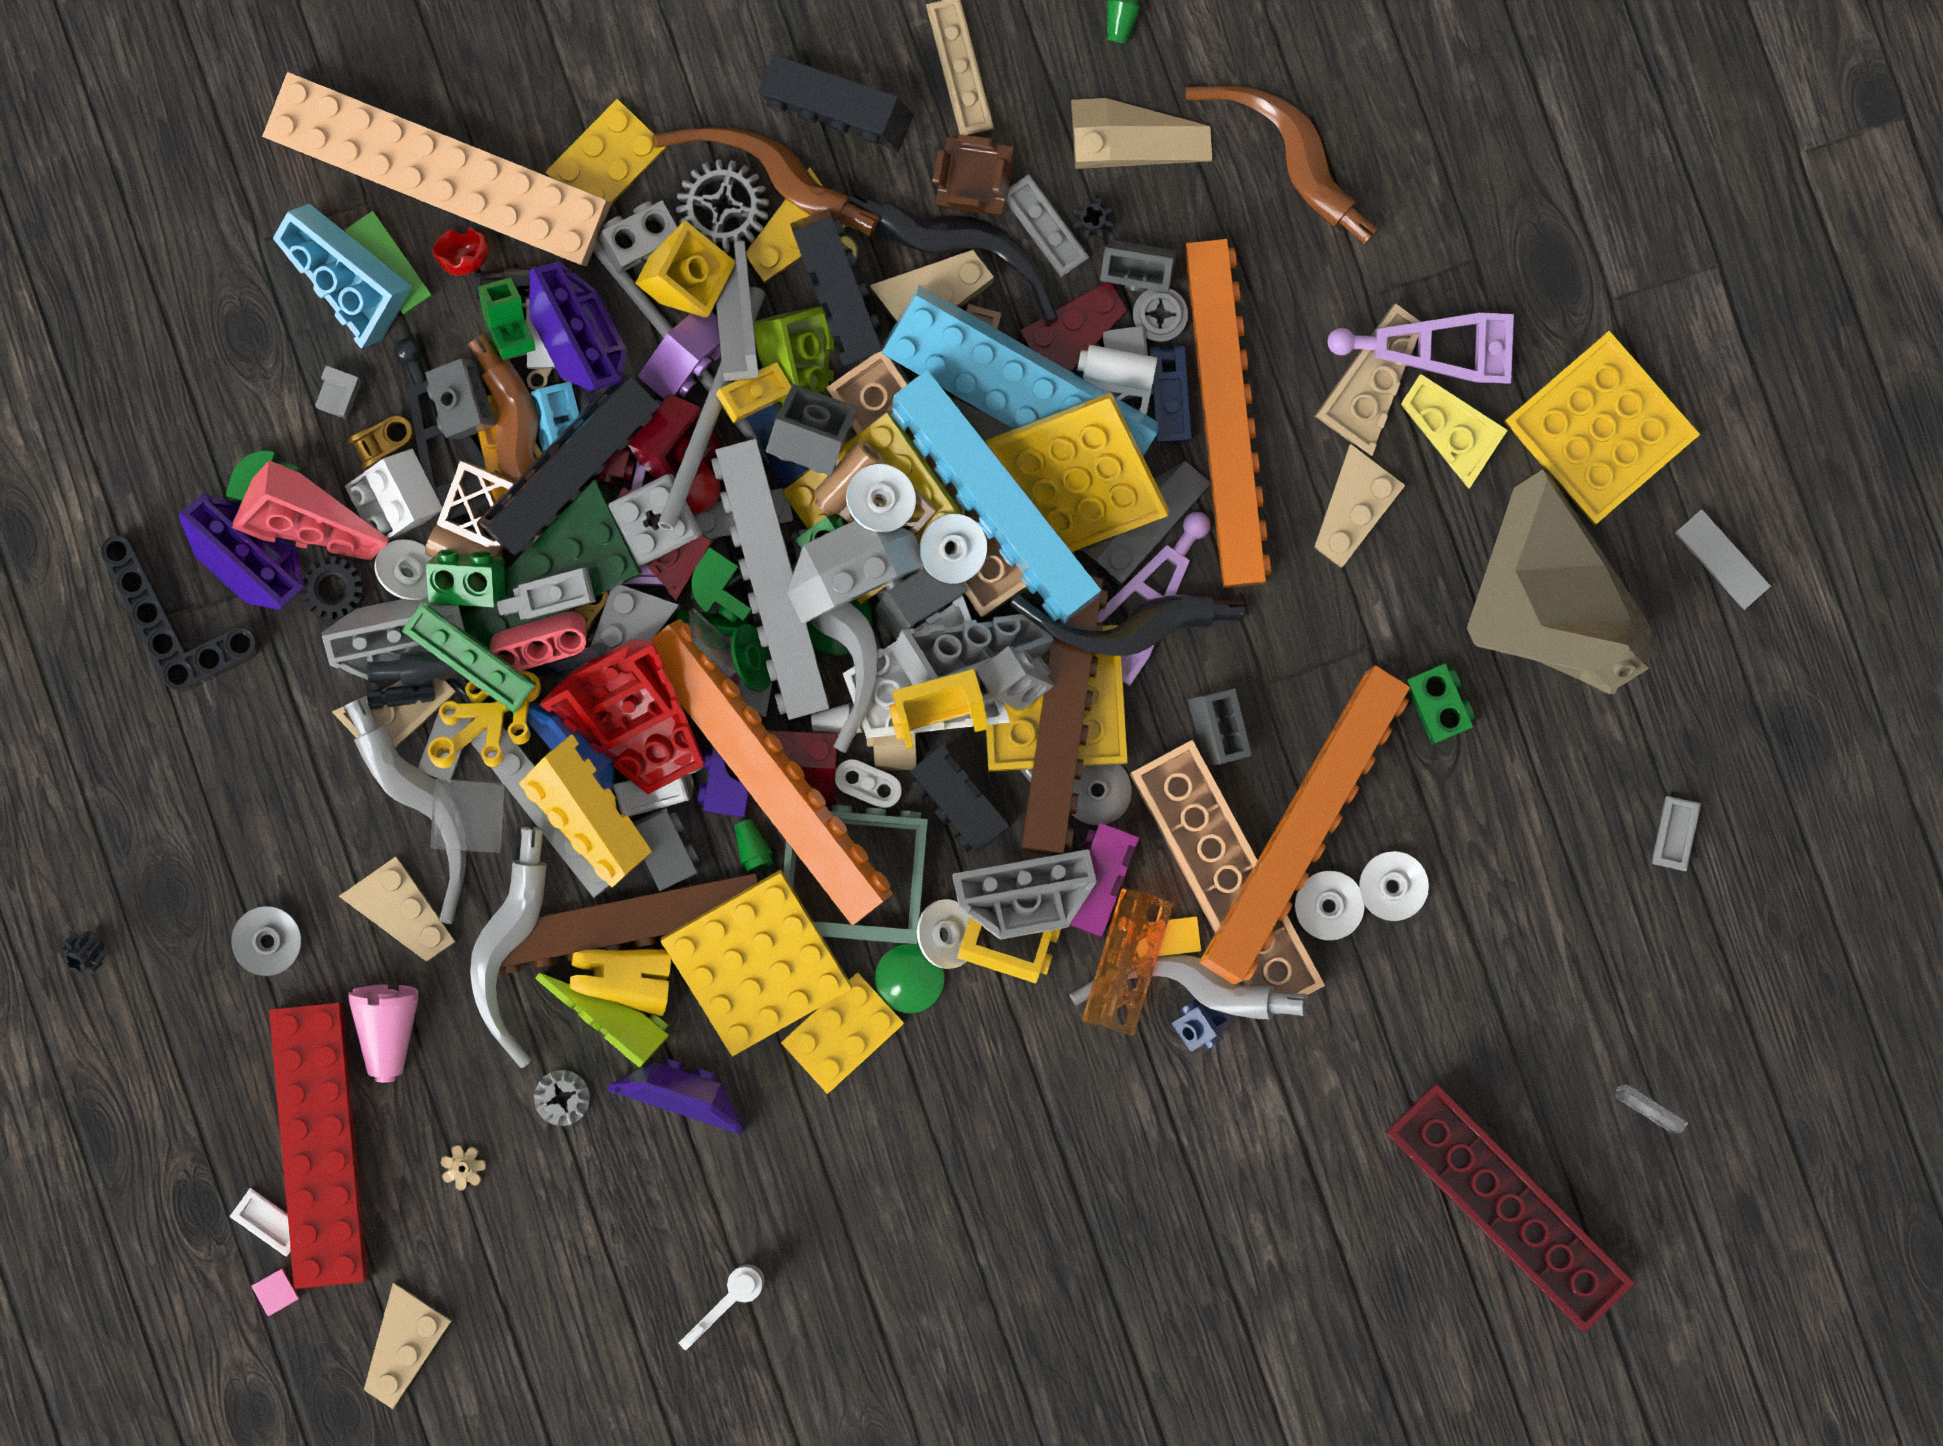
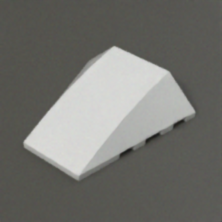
M963 596L953 601L952 605L942 612H936L927 618L926 622L914 629V631L928 630L930 626L942 624L944 628L960 626L965 621H972ZM896 642L885 649L881 648L877 651L878 665L874 691L861 722L866 738L896 735L888 706L895 704L892 691L913 685L892 652ZM855 666L843 673L853 703L856 694ZM985 685L979 686L988 725L1010 722L1004 704L993 699ZM970 714L912 729L910 733L972 727L973 723Z

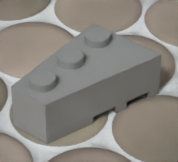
M619 585L610 590L591 646L602 643L605 645L607 653L631 639L651 640L668 625L681 607L678 604Z

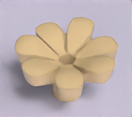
M461 1145L453 1146L451 1148L453 1156L446 1155L441 1159V1165L448 1168L442 1174L444 1182L450 1183L455 1180V1187L460 1191L467 1188V1182L478 1186L482 1178L477 1172L486 1169V1161L483 1159L476 1160L479 1151L474 1146H470L466 1152L463 1151ZM461 1165L465 1166V1171H461L459 1167Z

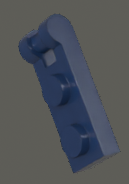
M1174 345V349L1161 350L1160 346L1150 347V356L1157 357L1152 384L1155 420L1158 422L1156 441L1157 443L1191 441L1185 346ZM1175 362V372H1162V363Z

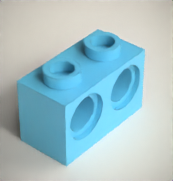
M570 381L540 388L530 393L537 411V434L542 453L579 416Z

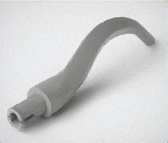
M808 529L799 530V535H802ZM794 532L790 538L793 542L798 562L802 549L795 540L798 538V533ZM795 562V563L793 564V566H792V572H793V574H794V571H795L797 562ZM849 602L810 621L817 630L838 640L847 647L853 657L856 672L855 701L833 746L846 753L870 703L876 682L878 665L877 644L873 629L865 616Z
M364 696L345 705V709H347L360 736L354 739L355 744L371 774L383 790L394 800L419 810L437 826L446 847L450 872L448 888L439 921L452 924L466 868V843L460 815L451 796L434 778L399 756L386 726L378 727Z
M521 827L520 860H515L512 863L509 895L478 936L472 951L470 968L472 990L480 1015L492 1035L520 1068L528 1065L531 1058L503 1024L498 1008L496 982L502 962L511 951L530 935L535 927L543 903L547 864L540 862L544 829L533 827V829Z
M1165 955L1140 959L1105 973L1070 993L1072 1001L1077 1006L1116 982L1138 977L1160 976L1177 980L1201 1004L1230 1015L1271 1020L1274 1014L1306 1016V1009L1308 1010L1307 994L1276 992L1272 985H1242L1240 983L1234 985L1200 964L1201 958L1189 955Z

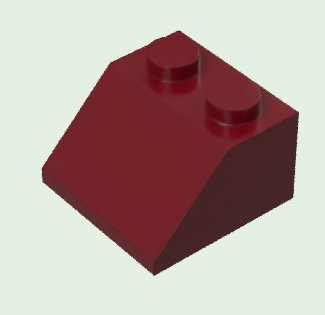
M669 394L661 405L656 408L650 422L643 426L628 444L640 466L656 479L667 474H672L676 478L702 412L701 408ZM712 431L701 460L709 465L712 464L711 459L717 458L716 449L723 448L714 431Z
M768 731L780 740L783 746L782 751L790 761L796 762L804 772V779L811 788L821 793L826 805H835L837 749L833 746L838 735Z

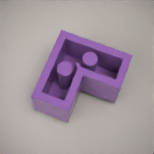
M712 311L709 317L706 318L694 314L688 315L667 333L638 377L664 400L669 394L676 397L680 394L684 398L697 383L693 379L695 375L700 376L712 362L711 358L717 361L721 357L718 317Z

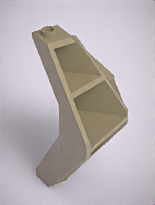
M1542 469L1513 489L1467 630L1473 643L1478 647L1538 661L1601 691L1615 694L1617 688L1649 669L1651 629L1638 605L1558 484Z

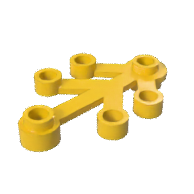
M525 670L520 672L535 682L536 685L517 712L514 713L513 723L509 725L507 730L511 741L517 745L524 744L530 739L531 732L527 726L529 703L535 700L541 691V683L538 677ZM471 681L468 682L465 691L470 701L474 703L457 704L454 701L444 702L439 708V715L447 725H454L461 718L475 719L453 738L438 737L430 742L427 752L432 763L440 768L451 767L457 760L458 752L487 728L486 742L481 750V756L487 766L496 767L500 765L504 760V753L500 747L504 713L509 709L498 701L495 703H480L489 694L483 690L477 694H472L479 687ZM455 710V713L451 716H445L448 711ZM524 730L521 735H514L516 731ZM491 752H497L496 756L488 758ZM449 753L447 756L440 758L442 754Z

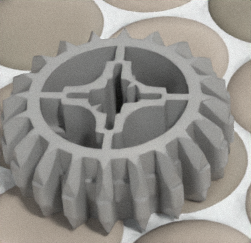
M716 160L717 170L710 171L708 163L702 164L703 171L705 172L703 176H700L696 170L691 171V176L696 181L694 184L687 180L682 182V186L689 191V194H677V199L687 204L676 207V212L680 215L688 214V216L679 221V224L687 221L716 246L718 243H722L723 251L729 253V242L741 241L740 238L745 237L748 242L753 243L755 239L750 230L753 229L759 233L763 231V226L756 222V220L768 219V213L759 210V208L769 206V200L757 198L766 192V188L764 185L753 188L758 182L759 176L754 174L746 179L745 177L749 171L747 166H742L739 172L736 173L735 161L731 160L728 164V170H723L722 161ZM723 180L716 194L698 195L708 184ZM734 182L742 186L749 194L751 207L743 206V203L737 202L732 198ZM726 193L728 206L732 205L733 208L725 209L719 221L717 207L713 208L712 205L721 204ZM694 206L702 207L703 210L711 212L713 215L712 231L699 223L694 213ZM747 217L746 221L739 228L731 232L722 233L729 219Z

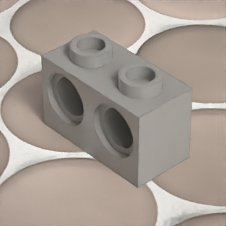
M663 200L654 205L651 201L645 202L633 210L634 215L624 220L621 216H618L603 225L604 230H602L598 239L617 274L646 261L677 228ZM651 220L658 222L662 232L658 234L649 232L645 227V222ZM620 235L628 237L631 240L632 247L628 249L620 248L615 242V237Z
M1010 646L1006 647L976 671L993 699L1022 711L1054 687L1048 676L1051 671L1043 659L1040 657L1035 658L1030 656L1025 650L1021 652Z

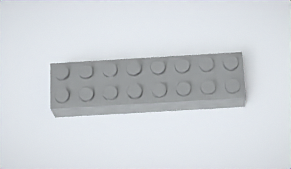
M756 439L716 449L717 458H713L711 461L716 479H723L726 491L721 492L720 495L725 513H733L736 525L729 526L734 546H742L745 558L738 561L743 579L745 581L751 579L754 592L748 593L752 613H760L763 626L757 627L761 646L763 648L769 646L772 659L766 661L771 681L778 680L781 693L775 694L780 715L787 713L788 720L830 709L807 623H801L787 594L793 572L758 442Z

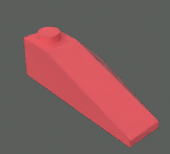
M270 460L252 478L232 525V528L264 541L275 543V539L278 537L296 541V547L306 549L308 544L326 546L330 553L365 560H372L380 549L388 544V538L301 473Z

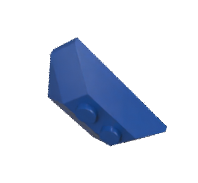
M529 703L527 721L549 748L553 750L573 734L579 743L575 749L583 761L589 758L596 768L593 776L603 789L609 788L614 793L613 785L616 768L613 766L614 762L604 753L598 754L589 746L590 741L578 731L572 732L563 724V719L553 710L548 712L540 704Z

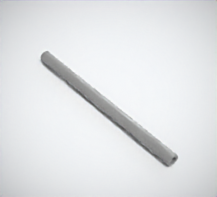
M750 287L753 322L757 318L766 295L762 289L757 287ZM722 360L658 522V526L666 531H674L723 406L716 393L720 388L732 382L724 381Z

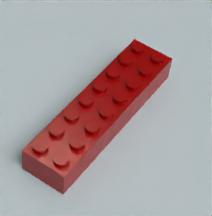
M344 1003L271 1009L269 1014L294 1289L368 1281Z

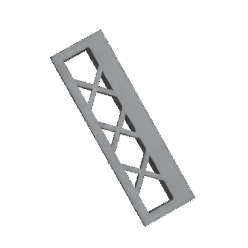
M744 241L734 242L736 258L732 259L736 261V264L716 301L724 381L759 378Z

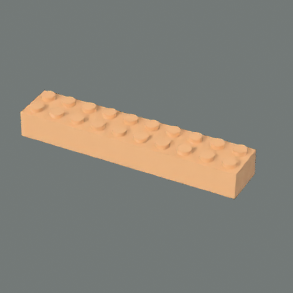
M289 72L286 74L262 136L586 267L612 204L610 201Z

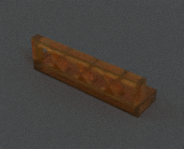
M1121 889L1084 1011L1083 1022L1134 1036L1173 903L1142 891ZM1153 904L1160 907L1156 922L1149 925L1146 915L1149 905ZM1146 938L1148 943L1147 953L1139 958L1136 950L1138 942ZM1136 971L1138 977L1137 986L1129 991L1126 984L1128 975ZM1124 1004L1129 1012L1125 1026L1115 1022L1118 1008Z

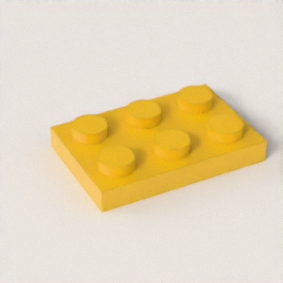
M616 99L545 173L550 178L610 201L613 204L667 149V146L655 148L653 143L654 134Z
M858 972L849 980L852 985L850 991L819 1007L781 1042L827 1094L904 1024Z

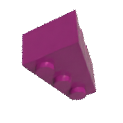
M1099 823L1096 831L1089 829L1082 849H1089L1097 882L1069 926L1102 937L1139 837Z

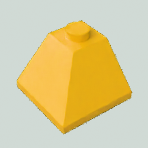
M684 221L648 257L635 284L662 305L706 318L709 317L736 261L691 224Z

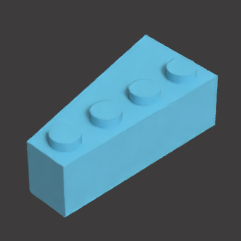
M311 204L288 211L273 237L275 242L299 272L307 274L314 283L313 289L320 298H326L337 312L335 317L343 326L347 325L356 336L354 338L355 342L361 349L383 340L413 287Z

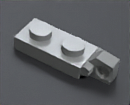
M580 568L518 585V588L513 589L515 597L498 601L497 606L500 616L519 612L520 619H533L596 601L588 569Z

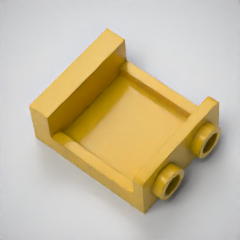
M974 669L892 691L895 704L888 706L897 740L904 739L907 749L914 748L910 733L912 729L968 714L971 716L975 732L989 729L984 702Z

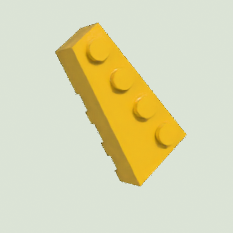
M571 734L549 752L519 785L524 789L527 797L544 811L551 824L560 829L569 839L575 851L583 855L594 867L596 874L613 887L638 866L652 851L628 815L619 814L616 809V797L609 788L603 789L593 776L596 768L589 758L583 761L575 749L579 743Z

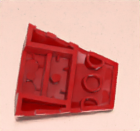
M631 639L608 651L604 656L575 669L540 703L548 712L553 710L563 719V724L572 732L578 731L590 741L589 746L598 754L604 753L614 762L613 766L647 795L705 764L654 641Z

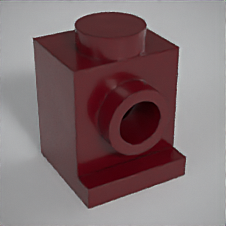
M623 449L619 452H614L605 461L607 463L606 467L596 476V479L612 485H616L617 480L631 481L636 461L631 460V452Z

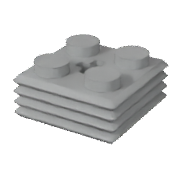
M672 474L664 475L608 505L639 566L645 565L702 535L686 501L674 531H666L662 528L657 529L655 525L650 526L648 524V520L651 518V511L654 514H662L675 481V477Z

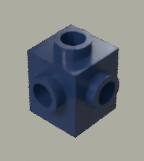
M1194 999L1179 1009L1183 1015L1175 1020L1172 1025L1190 1052L1202 1045L1206 1050L1224 1039L1221 1033L1236 1021L1232 1015L1210 1009L1201 1004L1197 999Z

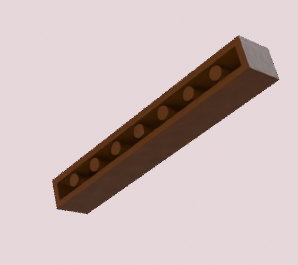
M1091 577L1101 589L1100 594L1095 601L1066 622L1065 626L1089 631L1103 630V623L1097 622L1098 610L1106 608L1108 589L1102 588L1103 578ZM1059 619L1055 621L1063 625ZM1052 636L1054 640L1050 647L1048 667L1051 673L1048 676L1054 687L1043 694L1021 850L1060 855L1064 853V848L1071 849L1074 828L1067 826L1069 814H1076L1079 794L1072 793L1074 779L1081 780L1084 759H1077L1079 745L1086 746L1089 725H1084L1082 722L1084 711L1091 712L1094 691L1087 690L1089 677H1096L1098 657L1092 656L1091 652L1073 647Z
M757 874L538 917L537 923L530 935L511 951L502 962L499 969L500 975L520 972L521 964L533 962L534 968L554 965V958L566 955L568 961H572L573 953L580 950L600 948L601 950H623L622 944L636 942V948L657 944L656 937L672 932L758 883Z

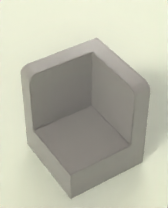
M325 366L321 377L324 383L315 406L319 410L348 420L362 381L356 376Z

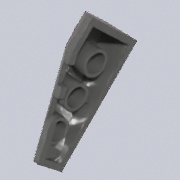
M1184 461L1154 479L1169 508L1167 517L1079 549L1085 557L1120 587L1211 485L1188 462Z

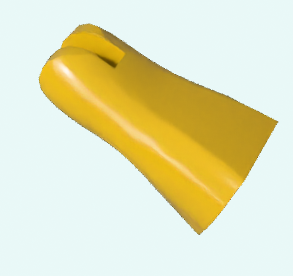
M654 949L580 950L573 953L572 966L594 970V976H571L570 989L583 995L616 1002L639 1011L663 1016L668 998L669 981L666 980L670 973L671 957L666 950Z

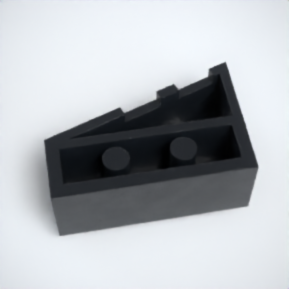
M943 744L910 771L914 778L910 783L922 799L929 796L937 806L932 811L945 826L949 822L952 823L959 832L954 837L967 853L973 849L978 854L1009 828V825L970 780L966 772L950 756L949 751Z

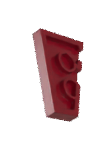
M1106 282L1056 310L1059 319L1055 323L1046 324L1044 318L1020 330V333L1028 348L1072 372L1079 364L1081 350L1088 351L1089 345H1096L1103 338V332L1110 330L1127 312V309L1112 283Z
M623 487L616 500L633 491ZM651 511V518L648 520V524L650 526L655 525L659 529L658 522L661 514H654ZM701 535V537L647 563V566L677 601L692 578L697 564L713 541Z

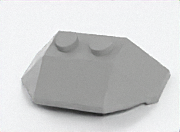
M856 520L804 544L787 591L801 623H807L924 567L920 557V545L914 533L906 529L899 528L890 532H875L863 527Z
M427 597L421 600L400 599L354 609L322 632L329 665L335 668L340 667L351 674L368 680V662L399 660L400 654L405 652H430L402 632V629L424 601L465 631L459 606L428 603Z
M1089 849L954 873L952 875L959 908L1000 940L1069 927L1097 882Z

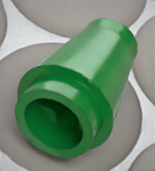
M1107 0L1108 41L1127 44L1128 37L1141 8L1138 5L1139 0Z
M749 819L736 824L734 829L736 831L740 862L742 867H746L747 873H755L773 865L771 857L774 853L755 825L754 820Z

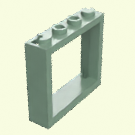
M831 805V814L838 817L844 824L916 830L908 929L862 925L852 926L850 924L813 921L821 936L917 944V926L920 919L928 819H921V812L901 811L900 817L886 816L887 809L866 808V814L852 813L851 806ZM786 841L783 874L794 890L797 854Z

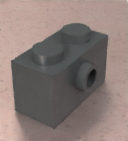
M1109 240L1105 246L1100 281L1125 285V288L1134 291L1152 289L1168 292L1173 281L1177 251Z
M460 358L425 372L428 380L427 392L435 403L438 413L436 418L437 425L445 435V438L461 440L496 426L476 360Z
M1235 688L1188 699L1201 755L1206 766L1223 764L1252 756Z
M664 807L633 822L652 851L644 860L659 891L697 873L694 864L700 862L693 845L691 843L684 844L679 833L685 830L676 812L669 814L667 808Z

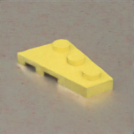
M1422 374L1419 375L1401 403L1468 489L1472 486L1507 432L1505 428Z

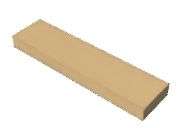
M942 0L926 4L959 134L971 136L994 130L961 0Z

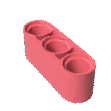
M573 611L550 616L496 633L491 639L490 650L518 671L526 670L582 652L586 645L587 622L581 614ZM572 631L577 634L570 636L565 634V632ZM533 641H541V642H543L544 644H542V645H535V644H533V643H531V642H533ZM506 650L511 652V654L505 655L499 652Z

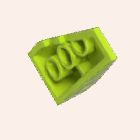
M821 306L779 314L753 322L758 357L764 368L777 362L791 386L795 384L829 397V391L826 387L829 386V382H834V371L829 370V351L834 350V339Z

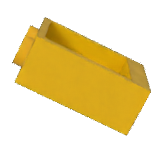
M970 917L957 958L1036 983L1040 973L1046 975L1053 955L1046 952L1050 941L1057 943L1061 929L1043 932L1034 963L976 945L981 925Z

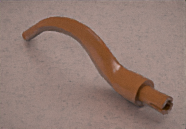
M1185 87L1186 100H1231L1244 104L1266 116L1277 126L1282 134L1286 149L1288 174L1292 184L1304 200L1334 228L1341 224L1359 239L1364 246L1377 233L1379 228L1375 227L1354 209L1357 202L1333 181L1328 170L1321 139L1314 125L1295 106L1270 93L1248 87Z
M726 127L688 128L653 135L655 148L703 140L719 142L745 150L759 159L776 190L807 214L813 215L829 209L832 218L839 216L842 224L859 230L868 236H871L877 225L878 215L850 204L849 196L817 184L799 158L789 148L767 136L747 130Z
M487 333L478 336V340L486 352H483L476 339L469 342L468 347L471 348L484 369L485 373L481 376V379L497 404L496 449L501 472L505 478L516 482L533 464V449L538 430L537 411L526 385L510 359L503 361L489 340ZM563 507L557 511L559 513L558 517L564 512L565 509Z

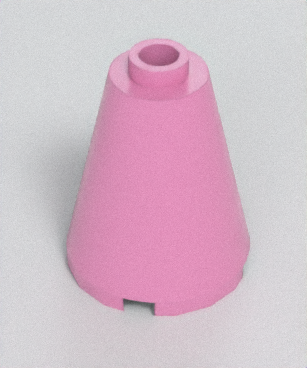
M369 985L355 988L353 993L349 992V1003L367 1073L375 1077L376 1082H393L396 1080V1076L403 1073L419 999L418 990L414 987L399 985L398 992L394 989H388V985Z

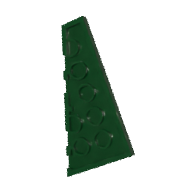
M594 479L504 573L506 596L502 600L515 597L513 589L518 588V585L580 568L588 569L595 598L643 573L640 566L637 565L608 507L609 501L599 480ZM497 605L495 607L472 606L463 615L462 622L466 633L490 649L492 637L502 630L568 612L574 608L533 619H520L519 612L500 616Z

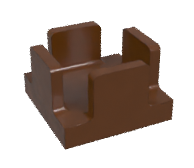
M962 134L958 135V139L947 137L945 150L938 149L932 182L938 187L935 205L941 208L1004 217L1016 149L1012 146L998 145L989 138Z

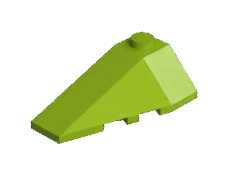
M539 973L535 977L536 980L564 1004L577 1011L578 1015L597 1031H601L608 1042L639 1068L644 1067L670 1036L665 1031L669 1025L655 1014H651L648 1017L645 1013L625 1005L583 995L570 989L569 983L543 973Z

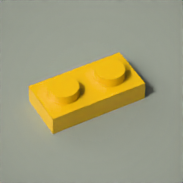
M777 362L758 370L759 378L737 380L718 390L716 395L733 423L786 399L792 386Z

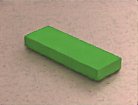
M373 211L345 229V232L413 287L400 308L404 316L432 297Z

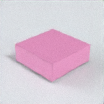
M283 1268L252 1285L268 1316L300 1299Z

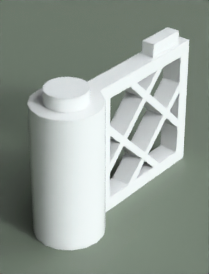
M1089 345L1088 351L1081 350L1077 370L1084 372V380L1107 393L1111 391L1119 393L1115 396L1119 400L1127 395L1142 397L1141 408L1138 411L1145 415L1147 414L1157 357Z
M750 1264L741 1265L736 1268L728 1278L727 1287L729 1293L679 1342L680 1346L686 1351L736 1300L749 1302L757 1298L763 1290L765 1283L761 1270L755 1265Z

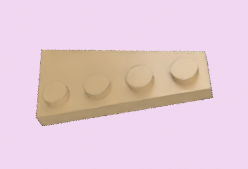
M1393 304L1376 329L1418 323L1420 321L1399 305ZM1419 333L1387 337V350L1411 355ZM1361 349L1315 417L1364 453L1373 456L1377 439L1388 417L1387 413L1398 391L1406 365L1375 358L1374 350Z

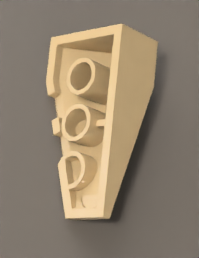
M1108 98L1071 100L1075 169L1212 161L1211 131L1208 125Z

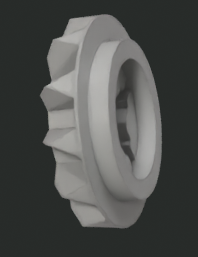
M1152 289L1146 290L1139 296L1133 309L1135 327L1144 326L1146 339L1159 343L1172 340L1184 330L1188 319V309L1184 299L1172 289H1169L1168 292ZM1159 300H1162L1164 312L1175 314V316L1164 319L1161 329H1158L1156 318L1145 315L1156 311L1157 306H1159Z
M558 1070L547 1074L539 1081L534 1093L536 1110L545 1121L557 1126H566L577 1122L583 1117L589 1106L590 1094L586 1083L580 1076L571 1071ZM556 1083L563 1092H576L567 1100V1109L569 1111L567 1113L560 1104L548 1105V1102L552 1101V1098L556 1096Z

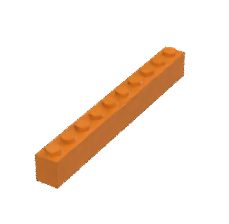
M1227 239L1186 243L1185 257L1222 587L1232 588L1264 584L1266 582L1265 576L1271 575L1269 554L1263 555L1261 541H1267L1265 520L1259 521L1258 507H1263L1261 486L1255 487L1254 473H1259V459L1257 452H1251L1250 439L1256 438L1254 418H1247L1246 405L1252 404L1250 384L1243 383L1242 371L1248 370L1246 350H1240L1238 337L1244 336L1242 315L1236 316L1235 303L1240 302L1238 281L1232 282L1231 269L1236 268L1235 248H1228Z
M681 619L667 625L650 641H654L680 704L853 926L893 895L889 889L890 884L887 878L882 873L876 872L868 862L869 858L866 851L851 840L847 834L845 824L838 817L831 814L825 806L826 802L821 793L811 788L804 779V772L796 762L790 761L782 751L783 746L780 740L765 729L761 723L762 719L759 713L752 706H748L741 698L738 686L734 681L724 676L718 668L719 663L715 656L703 649L697 641L698 637L694 629L687 623H683Z
M1376 665L1365 672L1199 961L1200 964L1234 985L1244 979L1248 981L1252 977L1259 964L1255 961L1261 949L1265 951L1275 937L1276 933L1272 931L1277 920L1283 921L1292 907L1289 899L1294 890L1299 892L1306 883L1309 874L1305 871L1310 862H1316L1322 855L1326 847L1322 841L1328 831L1333 833L1343 817L1339 814L1343 804H1349L1355 797L1359 786L1355 783L1361 773L1366 775L1375 762L1376 757L1372 755L1378 744L1382 746L1391 734L1392 728L1389 727L1394 715L1399 717L1407 706L1409 699L1405 698L1410 689L1409 686Z

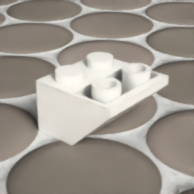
M413 449L383 458L345 486L360 517L385 535L388 541L424 524L443 509Z

